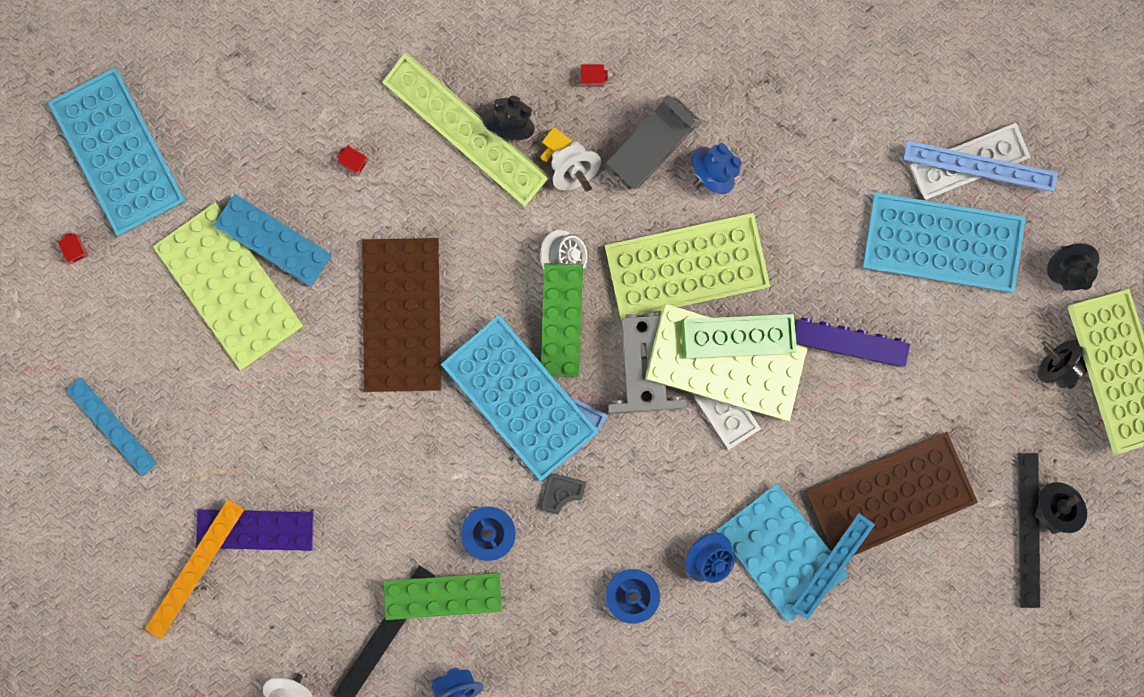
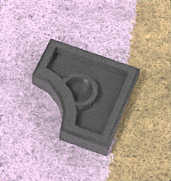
M554 473L549 474L540 510L559 514L561 508L566 503L573 500H582L586 481Z

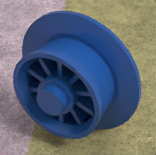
M709 533L698 539L686 556L685 569L687 574L696 581H707L709 583H716L725 579L732 571L735 563L730 540L721 533Z

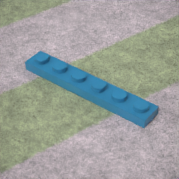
M79 378L66 390L142 476L158 464L83 378Z
M858 513L792 607L794 611L807 620L810 618L875 524Z

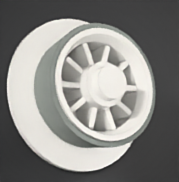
M555 230L545 237L540 252L543 269L544 263L583 264V271L585 270L588 263V251L584 241L579 236L564 230Z

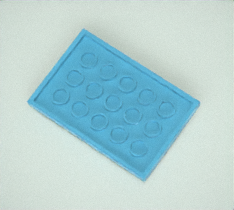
M776 483L716 531L724 534L730 540L733 553L787 622H789L798 615L792 607L831 551L779 484ZM845 568L829 591L849 576Z

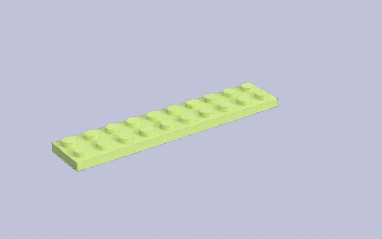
M408 53L403 54L382 82L522 205L527 206L550 178L507 139L501 138L487 130L482 122V118Z

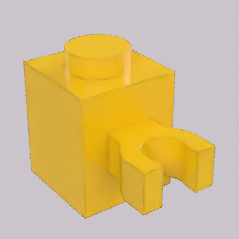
M553 127L542 142V145L547 150L542 154L540 160L547 164L554 152L570 146L572 141Z

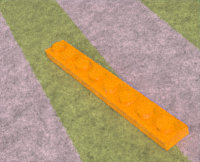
M230 499L226 501L145 630L159 639L164 637L245 509Z

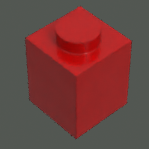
M581 64V87H604V81H608V70H604V64Z
M348 145L345 149L342 148L337 156L339 158L338 163L358 176L368 162V158Z
M67 233L61 237L62 240L58 241L67 262L70 264L89 256L80 236L76 233Z

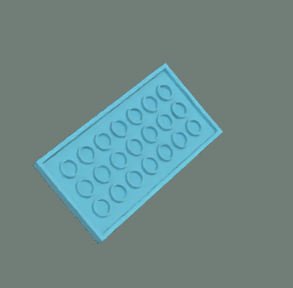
M116 67L48 102L118 237L186 202Z
M875 192L862 268L1014 293L1026 217Z
M500 314L441 364L540 481L545 479L600 432Z

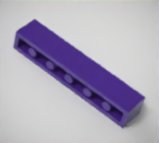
M801 317V320L795 321L796 344L902 368L906 367L910 344L906 343L905 339L895 338L890 340L887 339V335L876 334V336L868 335V331L857 329V332L849 331V327L840 325L838 328L830 327L831 323L820 321L819 324L812 323V319Z

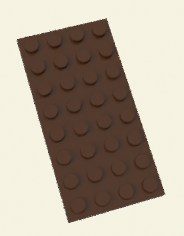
M439 238L362 239L364 392L441 391Z
M948 432L806 491V495L831 552L858 513L875 524L854 555L978 503Z

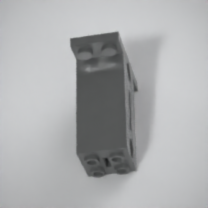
M667 94L660 106L606 162L609 165L607 169L614 176H620L623 179L621 182L629 190L639 189L690 133L703 123L676 96Z

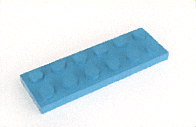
M236 194L233 195L214 223V227L310 287L313 286L332 257V254Z

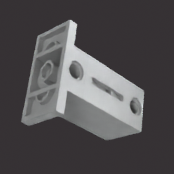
M646 313L644 317H637V314H627L626 318H622L621 321L626 404H624L623 400L612 401L608 405V414L685 409L686 400H682L681 396L670 397L669 401H667L666 385L645 379L661 316H657L656 313ZM643 324L646 326L647 331L639 332L636 326ZM641 394H650L651 401L644 402L641 399Z

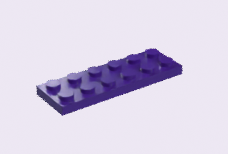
M197 510L196 548L221 510ZM244 511L220 549L313 551L314 512Z

